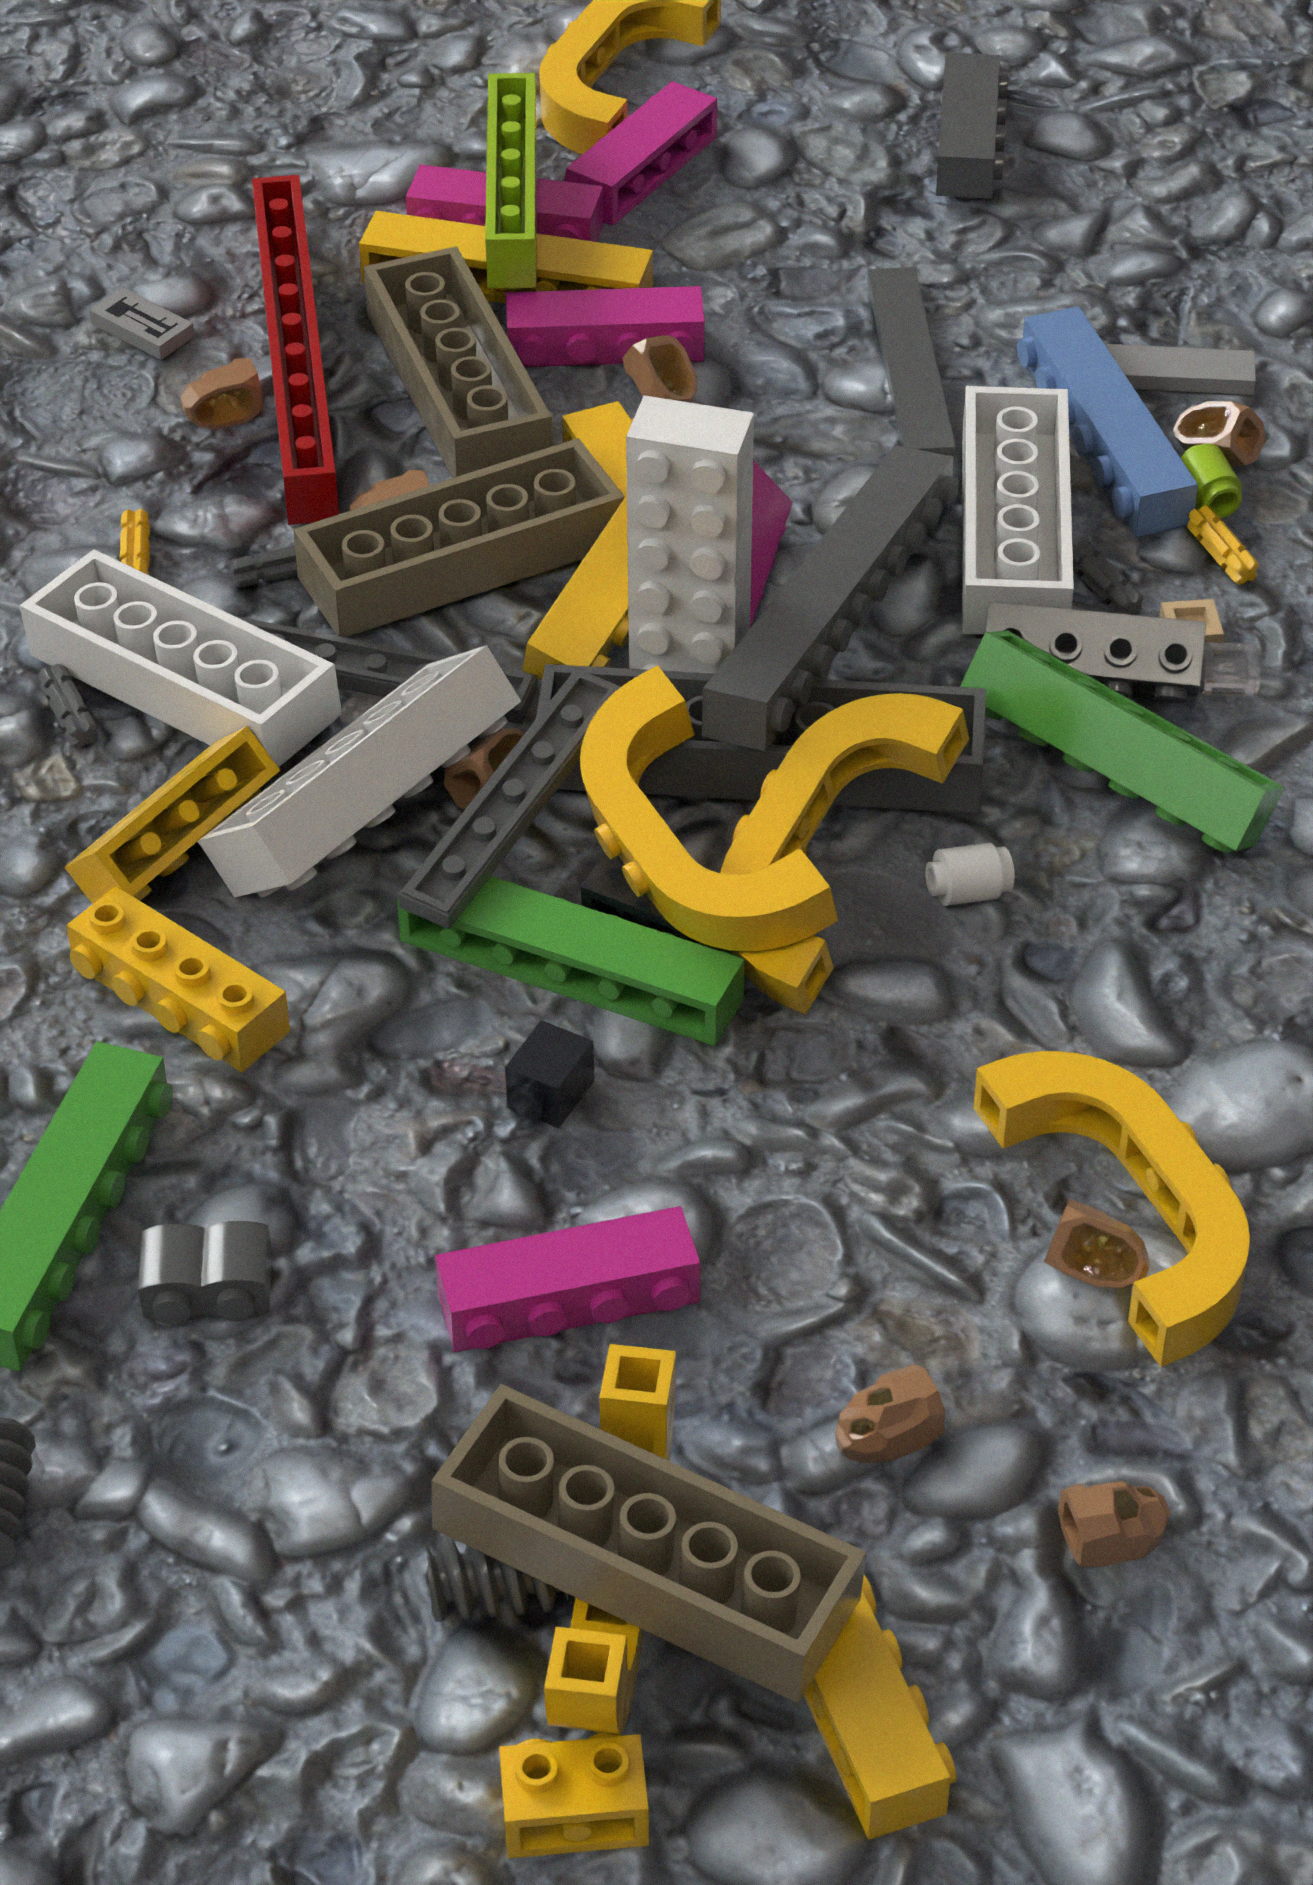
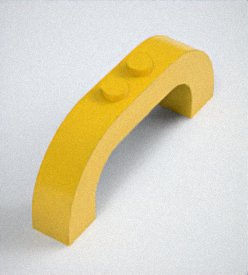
M593 0L575 21L569 23L566 31L556 43L549 46L539 69L540 112L542 123L547 132L564 147L583 155L599 139L605 137L628 117L627 99L591 89V86L618 54L633 43L654 38L674 39L704 46L721 25V0Z
M658 665L624 684L603 703L591 720L584 735L580 754V769L593 815L598 825L594 829L596 838L610 859L619 856L625 864L622 866L623 874L636 896L640 897L647 894L663 917L689 938L715 948L733 951H762L791 945L838 922L831 887L801 848L773 864L754 872L732 875L711 871L698 864L689 855L638 787L643 772L654 759L695 736L685 699Z
M894 693L869 696L852 701L818 719L796 740L779 768L771 770L766 776L761 787L760 799L750 815H744L735 827L733 843L725 856L720 873L734 875L754 872L773 864L799 848L804 851L839 792L850 781L866 772L882 768H899L943 784L969 740L963 709L927 696ZM815 935L791 945L762 951L732 950L734 956L745 959L744 974L762 993L774 1001L805 1015L834 968L826 940Z
M1038 1051L1009 1056L978 1067L976 1071L973 1108L1003 1149L1039 1135L1056 1132L1079 1134L1098 1141L1111 1150L1120 1160L1184 1246L1187 1255L1180 1262L1163 1271L1133 1282L1128 1323L1159 1366L1163 1367L1187 1357L1215 1339L1228 1325L1239 1304L1249 1253L1250 1234L1245 1211L1239 1198L1231 1188L1226 1172L1219 1164H1213L1198 1145L1196 1135L1191 1126L1184 1121L1180 1122L1167 1103L1145 1081L1118 1065L1093 1056L1063 1051Z
M609 1344L599 1396L600 1429L670 1461L676 1394V1351ZM575 1598L570 1628H555L544 1686L545 1712L548 1725L622 1734L627 1724L634 1696L645 1630Z

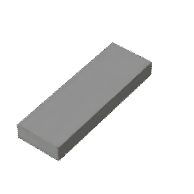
M1106 344L1107 349L1135 390L1254 395L1256 384L1254 351Z

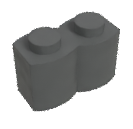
M228 1221L206 1228L190 1224H165L143 1230L137 1290L143 1318L175 1325L198 1319L205 1315L238 1322L269 1313L273 1252L268 1225L253 1221Z

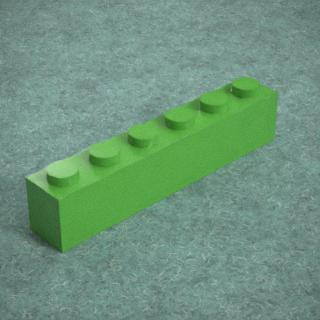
M1008 630L985 632L960 687L986 688L985 716L996 720H1001L1004 717L1019 726L1017 733L1024 739L1041 746H1047L1048 743L1065 752L1062 759L1069 765L1085 772H1092L1093 769L1110 778L1108 785L1116 792L1133 799H1138L1139 796L1157 805L1155 813L1158 816L1176 825L1185 826L1186 823L1204 832L1202 840L1222 852L1232 853L1233 850L1238 851L1255 847L1285 789L1279 783Z
M490 876L450 929L400 908L399 899L397 900L400 941L712 1046L717 1045L744 1000L745 959L722 950H716L676 937L667 932L657 931L624 920L615 915L605 914L572 903L563 898H556L517 885L511 881H504Z
M96 1041L1 1208V1367L21 1372L32 1350L41 1348L45 1342L49 1330L50 1317L59 1300L65 1301L69 1297L75 1282V1270L84 1254H91L95 1249L100 1236L101 1222L108 1209L115 1208L120 1203L128 1172L134 1162L140 1163L143 1160L149 1144V1134L157 1119H163L168 1114L173 1098V1087L167 1083L163 1057Z

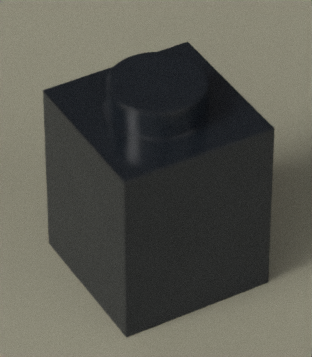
M541 1020L505 1066L507 1107L528 1119H537L560 1128L594 1082L593 1040Z

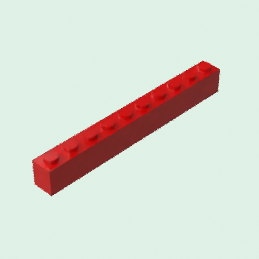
M299 175L252 178L288 525L310 524L339 515L300 177Z

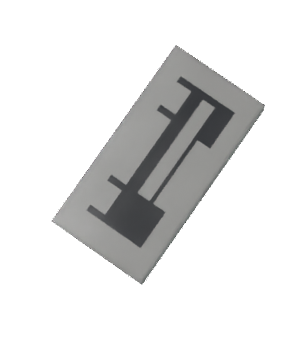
M124 287L89 310L91 324L160 360L195 337L192 322Z

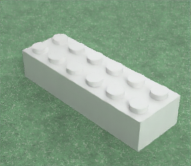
M966 386L962 433V634L984 635L988 601L1072 609L1074 583L1068 389Z
M645 395L642 398L626 436L629 669L649 670L658 665L662 671L715 673L750 629L754 413Z
M95 549L19 605L31 656L51 666H54L56 663L63 665L71 676L208 745H212L215 741L248 726L279 768L342 715L335 664Z
M487 645L429 663L203 836L198 842L234 898L256 892L262 898L284 885L288 891L294 890L307 883L317 874L314 865L325 856L327 859H332L350 849L357 842L353 834L363 826L371 828L389 818L395 812L392 803L403 795L405 798H409L428 787L434 781L430 773L440 765L442 768H446L467 756L471 752L468 743L477 736L480 739L485 738L505 726L508 722L505 714L519 704L521 700Z

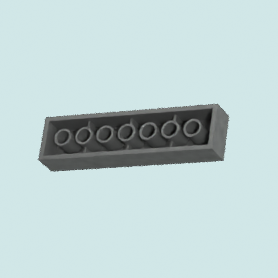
M545 664L536 719L576 668L621 687L648 670ZM663 671L685 699L695 736L664 752L648 765L638 784V787L644 794L758 801L762 784L768 773L773 769L777 770L796 740L818 719L832 710L858 699L881 694L904 693L931 697L962 708L964 711L969 740L944 783H939L904 769H876L850 781L839 792L832 805L979 813L983 771L986 688L819 679L812 688L808 702L805 705H799L793 713L788 729L784 733L779 732L767 750L761 751L702 737L703 687L714 673ZM580 760L558 789L586 791L580 769Z

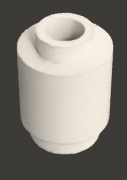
M992 843L938 849L934 853L933 862H928L926 865V884L931 896H938L943 906L998 899L1001 893L1010 892L1013 889L1014 865L1012 857L1006 847H995Z

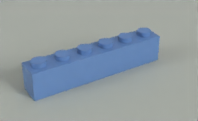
M1078 306L1024 317L1023 338L1017 342L1019 361L1022 367L1030 370L1036 380L1037 388L1068 389L1069 433L1074 440L1075 449L1078 455L1084 456L1090 464L1098 486L1104 487L1111 497L1117 516L1125 519L1135 537L1187 526L1190 520L1188 514L1195 509L1198 484L1081 308Z

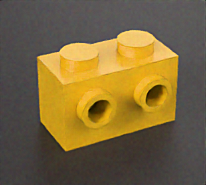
M598 1733L587 1739L555 1742L536 1738L522 1741L517 1745L499 1746L507 1859L649 1846V1807L640 1734L621 1736L612 1733Z

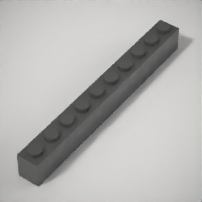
M898 445L893 447L703 687L702 737L766 751L778 733H784L788 729L793 713L799 705H805L808 702L813 686L819 678H826L834 658L839 652L843 653L846 651L851 635L858 626L863 627L865 625L869 612L875 603L883 601L892 580L895 577H901L907 560L912 553L917 554L920 551L924 537L930 530L934 531L937 528L940 517L945 509L953 507L959 486L958 478L952 477L953 456Z

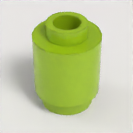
M1214 444L1195 445L1186 450L1181 460L1198 484L1195 503L1196 510H1199L1204 505L1209 506L1220 519L1234 513L1242 502V484L1221 449Z

